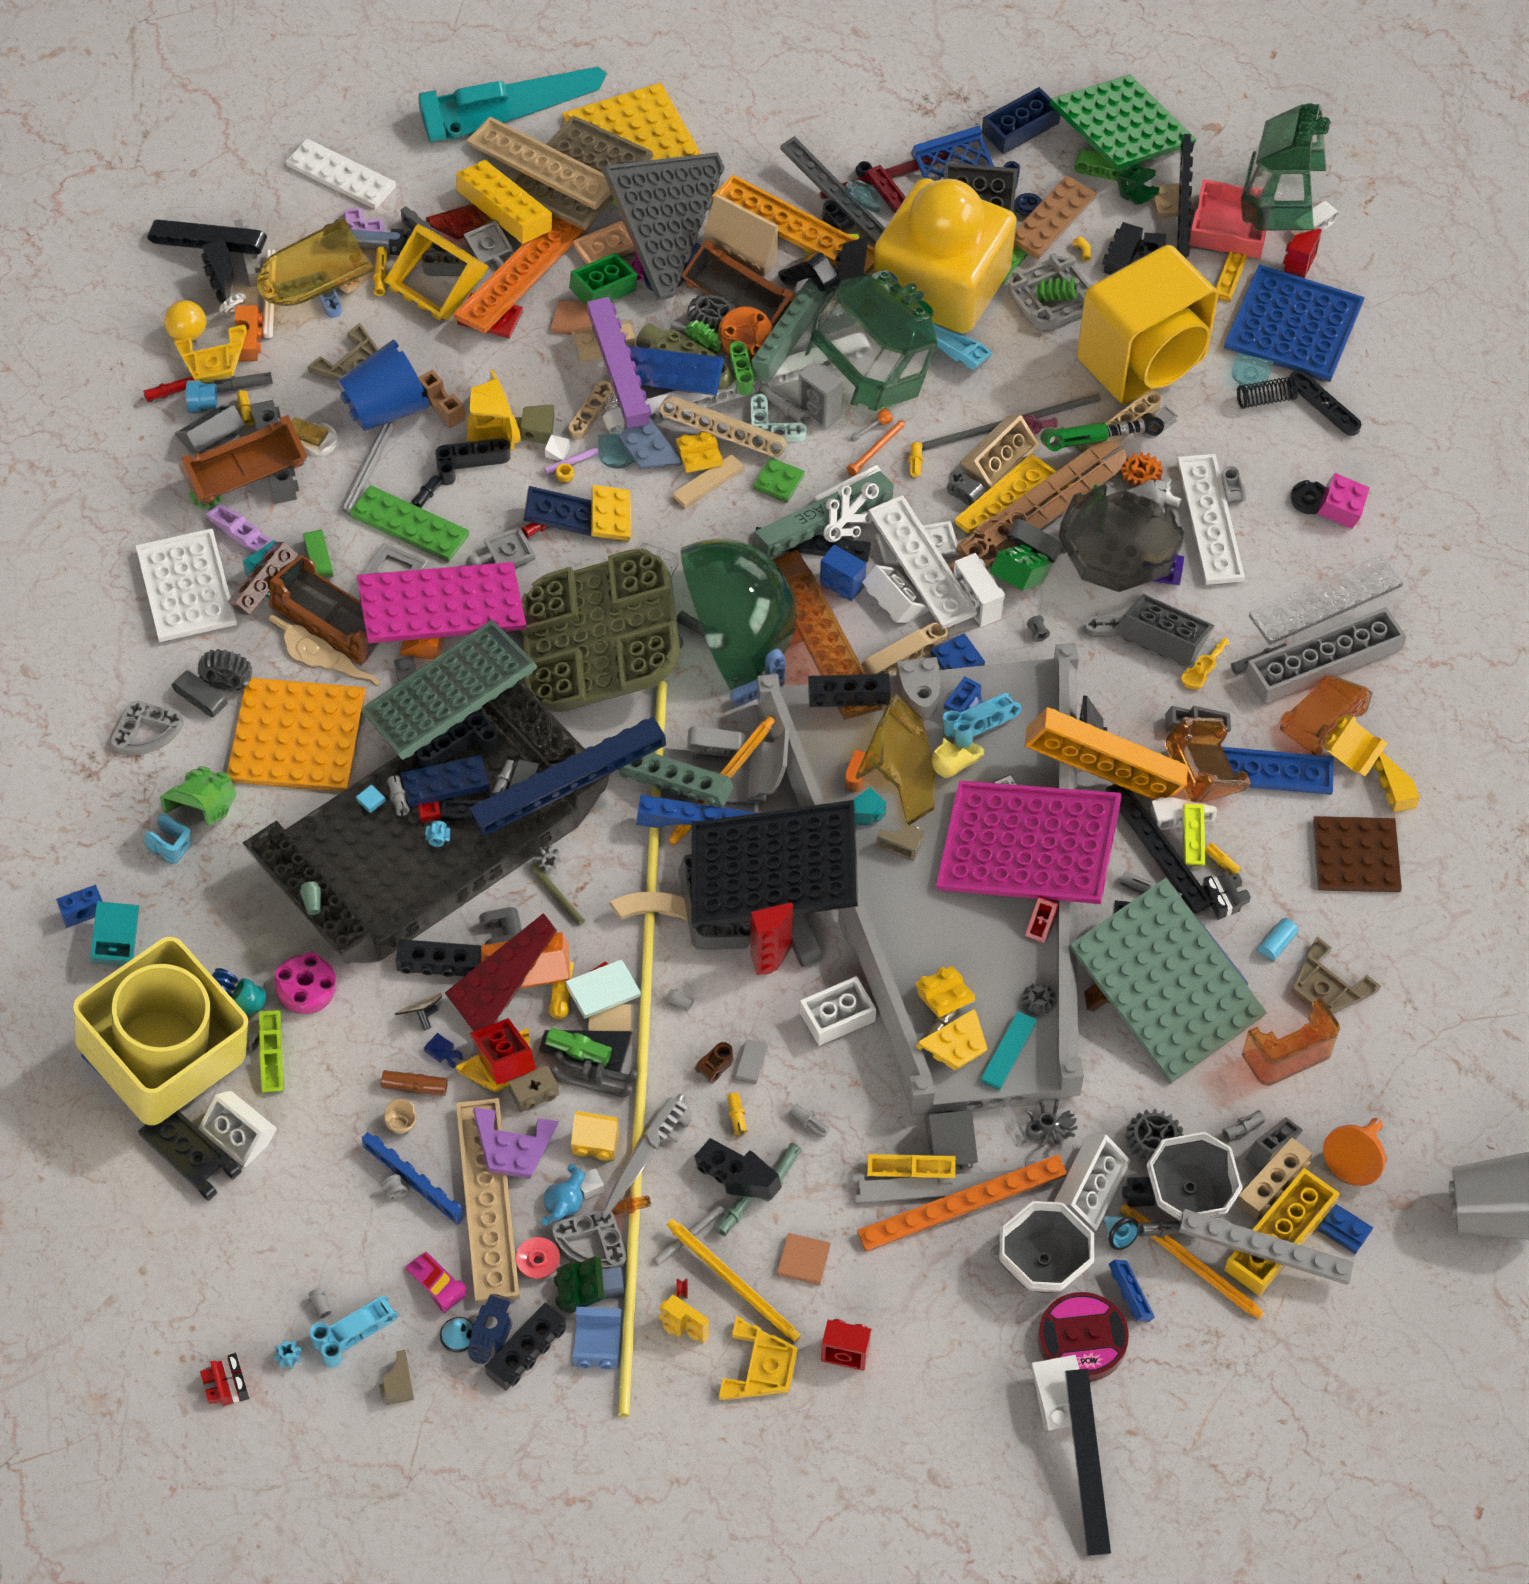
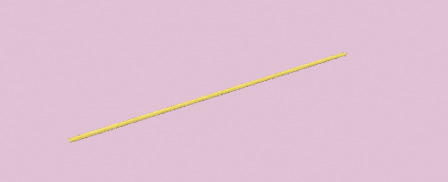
M661 681L657 685L655 720L662 731L665 732L667 683ZM664 747L653 753L663 756ZM652 785L651 797L661 798V790ZM649 827L646 892H656L660 827ZM646 912L644 918L636 1068L638 1076L635 1087L632 1151L644 1134L655 912ZM642 1171L630 1187L618 1416L628 1417L630 1412Z

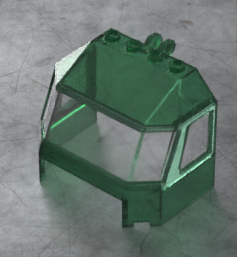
M1301 104L1265 121L1261 140L1250 158L1241 195L1242 221L1252 223L1253 227L1258 231L1314 230L1311 171H1326L1324 134L1328 133L1329 125L1331 124L1329 118L1323 117V110L1320 104Z
M885 269L867 272L840 281L815 318L805 351V356L809 355L814 343L855 386L850 404L858 406V404L866 405L872 411H878L918 397L938 344L931 316L917 303V301L923 298L924 293L921 290L915 291L917 288L914 283H909L903 288Z

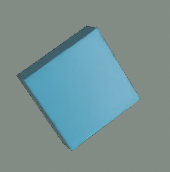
M372 785L356 796V801L369 813L386 801L385 797Z

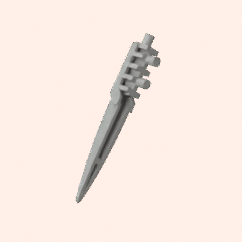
M678 1094L676 1098L670 1097L666 1100L640 1138L613 1187L602 1214L604 1219L637 1179L657 1150V1146L662 1147L667 1138L676 1143L679 1141L681 1135L673 1131L676 1124L680 1122L688 1127L692 1120L683 1115L687 1109V1106L683 1104L686 1099L683 1094Z

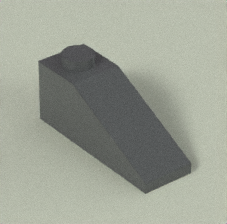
M1285 1117L1254 1142L1245 1160L1254 1168L1262 1171L1291 1138L1296 1139L1303 1129Z

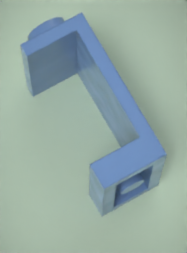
M576 1308L573 1365L579 1368L595 1366L606 1370L613 1367L618 1368L622 1321L621 1309Z

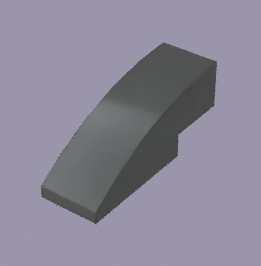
M1171 706L1165 713L1166 731L1186 734H1218L1231 731L1230 713L1193 706L1191 709Z

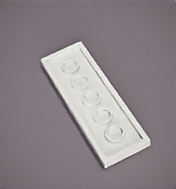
M306 139L286 160L288 167L373 209H376L396 187V181L309 139Z

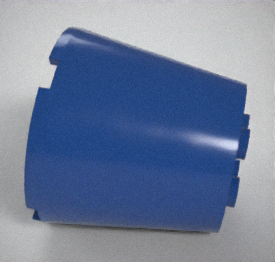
M395 340L385 344L337 380L343 403L348 405L353 421H357L364 431L430 407L427 397L423 398L421 394L424 389L405 353L397 350L399 345Z

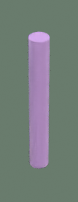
M597 447L591 448L544 468L546 475L555 472L558 465L563 463L573 465L599 454Z

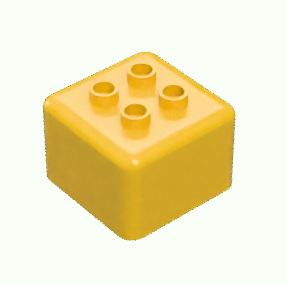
M1162 246L1087 289L1084 296L1077 358L1121 405H1126L1153 389L1168 386L1184 376L1192 367L1199 364L1206 357L1219 292L1174 246Z

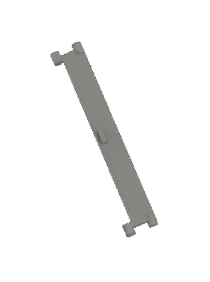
M1025 1161V1167L1036 1163V1161ZM1015 1170L955 1174V1178L910 1177L864 1181V1173L853 1174V1183L859 1182L860 1194L855 1195V1203L864 1204L944 1198ZM1039 1187L1031 1189L1029 1191L1039 1190Z

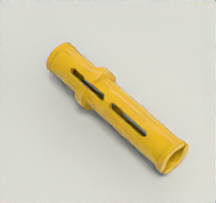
M378 247L375 251L374 294L383 296L386 292V282L384 281L387 277V249L385 247Z

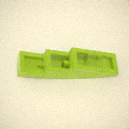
M281 1011L259 1012L262 1093L283 1092L284 1068Z

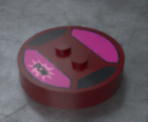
M1089 1292L1070 1293L1056 1299L1044 1312L1038 1332V1345L1044 1360L1076 1355L1079 1369H1088L1090 1382L1107 1377L1119 1367L1124 1359L1129 1340L1128 1326L1121 1311L1108 1299Z

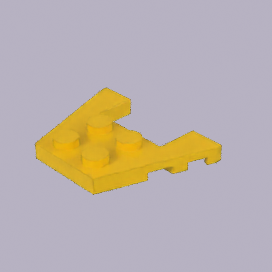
M245 325L228 328L230 343L193 351L191 338L174 340V344L194 380H200L205 383L234 376L247 333Z
M736 1316L732 1338L754 1342L746 1382L723 1378L719 1400L789 1393L798 1348L775 1335L767 1334L760 1327L752 1326L745 1322L743 1318Z

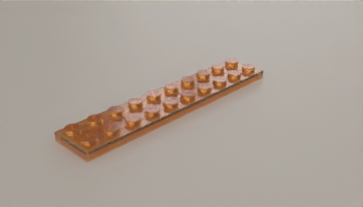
M808 570L774 579V586L820 675L866 674L812 571ZM882 706L838 707L845 720L882 710Z

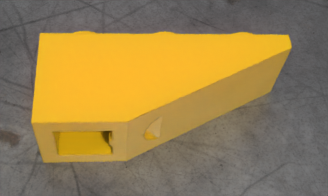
M1382 751L1373 766L1374 770L1379 773L1381 788L1385 789L1387 804L1391 805L1393 812L1416 808L1420 796L1413 779Z

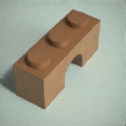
M433 369L418 377L424 389L421 392L423 398L427 397L429 405L449 428L466 420L464 405L455 394L448 396L442 379Z

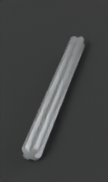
M383 424L342 505L344 512L350 513V510L357 503L393 431V424Z

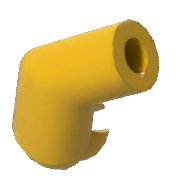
M1079 236L1075 238L1072 242L1073 246L1082 249L1083 261H1089L1091 259V245L1084 237Z

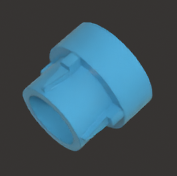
M200 380L187 381L186 400L188 412L202 413V411L207 409H217L218 396L216 384H204Z

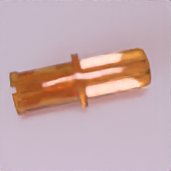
M648 1195L636 1198L627 1196L618 1202L612 1212L614 1215L625 1212L632 1214L635 1210L650 1207V1197Z

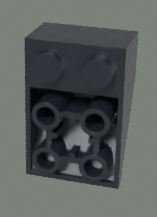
M220 239L202 245L203 253L201 258L205 265L203 266L206 277L210 276V285L213 290L216 289L217 291L215 294L218 302L224 303L230 297L234 275L229 250L224 240Z

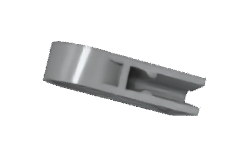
M1166 405L1154 413L1164 423L1162 432L1177 422L1175 418L1178 415ZM1143 434L1145 437L1150 439L1158 437V435L1151 436L1149 434Z

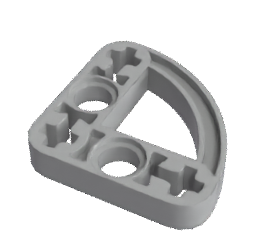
M132 701L127 706L112 736L113 750L120 754L140 755L164 747L181 731L184 724L182 715L171 709L142 701ZM153 713L161 714L158 719L150 718ZM142 723L165 729L163 733L155 738L133 743ZM126 724L134 725L131 730H125L124 726Z
M604 1209L563 1219L553 1225L554 1241L562 1254L570 1261L580 1263L591 1257L576 1251L568 1243L569 1241L598 1234L606 1258L601 1259L602 1269L617 1267L622 1269L626 1265V1252L612 1211L606 1217L608 1219L606 1224L601 1221ZM592 1219H595L596 1227H593ZM585 1221L590 1226L587 1230H580L577 1227L578 1224ZM573 1224L575 1231L574 1233H572L571 1225ZM560 1228L564 1229L565 1235H561L559 1232ZM608 1235H614L617 1238L613 1244L606 1243L604 1239ZM616 1249V1253L618 1258H620V1262H616L613 1259L612 1250Z

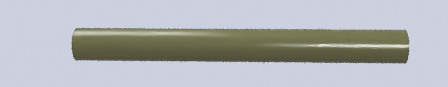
M533 863L529 869L579 926L582 925L585 919L537 864Z

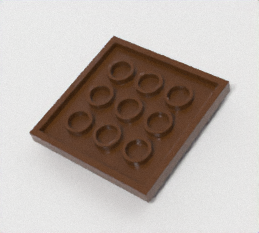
M1314 816L1313 830L1318 890L1401 892L1402 885L1395 818Z

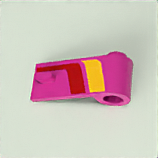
M424 1252L405 1266L406 1270L431 1294L433 1301L443 1313L466 1297L465 1292L467 1289L460 1280L456 1281L429 1253Z

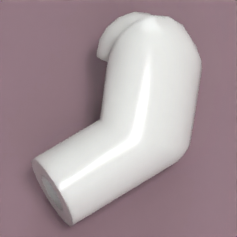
M1169 486L1164 503L1179 508L1182 499L1172 496L1171 486Z

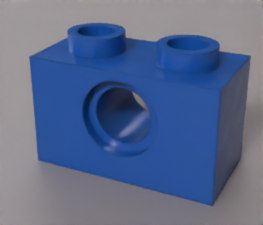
M96 885L56 899L66 928L95 918L97 901L103 902Z

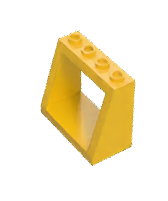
M417 223L384 282L390 285L389 289L398 294L400 291L403 293V298L409 302L416 301L418 303L417 307L424 311L430 310L432 312L431 316L434 318L449 320L487 272L489 266L434 231ZM433 243L467 263L442 308L403 283L422 259V255L429 250Z

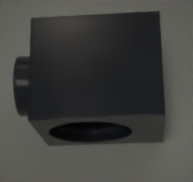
M1150 1177L1127 1178L1126 1185L1122 1186V1197L1126 1199L1128 1206L1154 1205L1155 1195ZM1134 1190H1140L1142 1194H1137Z

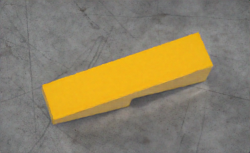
M868 1154L867 1176L955 1178L956 1156Z

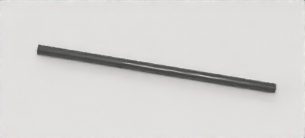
M1099 394L1023 414L1022 417L1026 422L1100 401L1101 398ZM1002 421L922 442L923 449L926 450L990 432Z

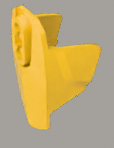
M492 369L489 370V382L471 388V414L468 416L466 442L504 438L509 441L510 451L515 449L514 444L520 443V432L504 391Z

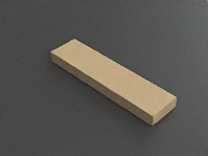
M731 454L723 460V466L708 469L673 492V498L686 509L742 472L744 465Z

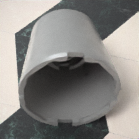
M1529 1152L1452 1167V1181H1449V1197L1454 1199V1203H1451V1219L1456 1221L1457 1233L1529 1240Z

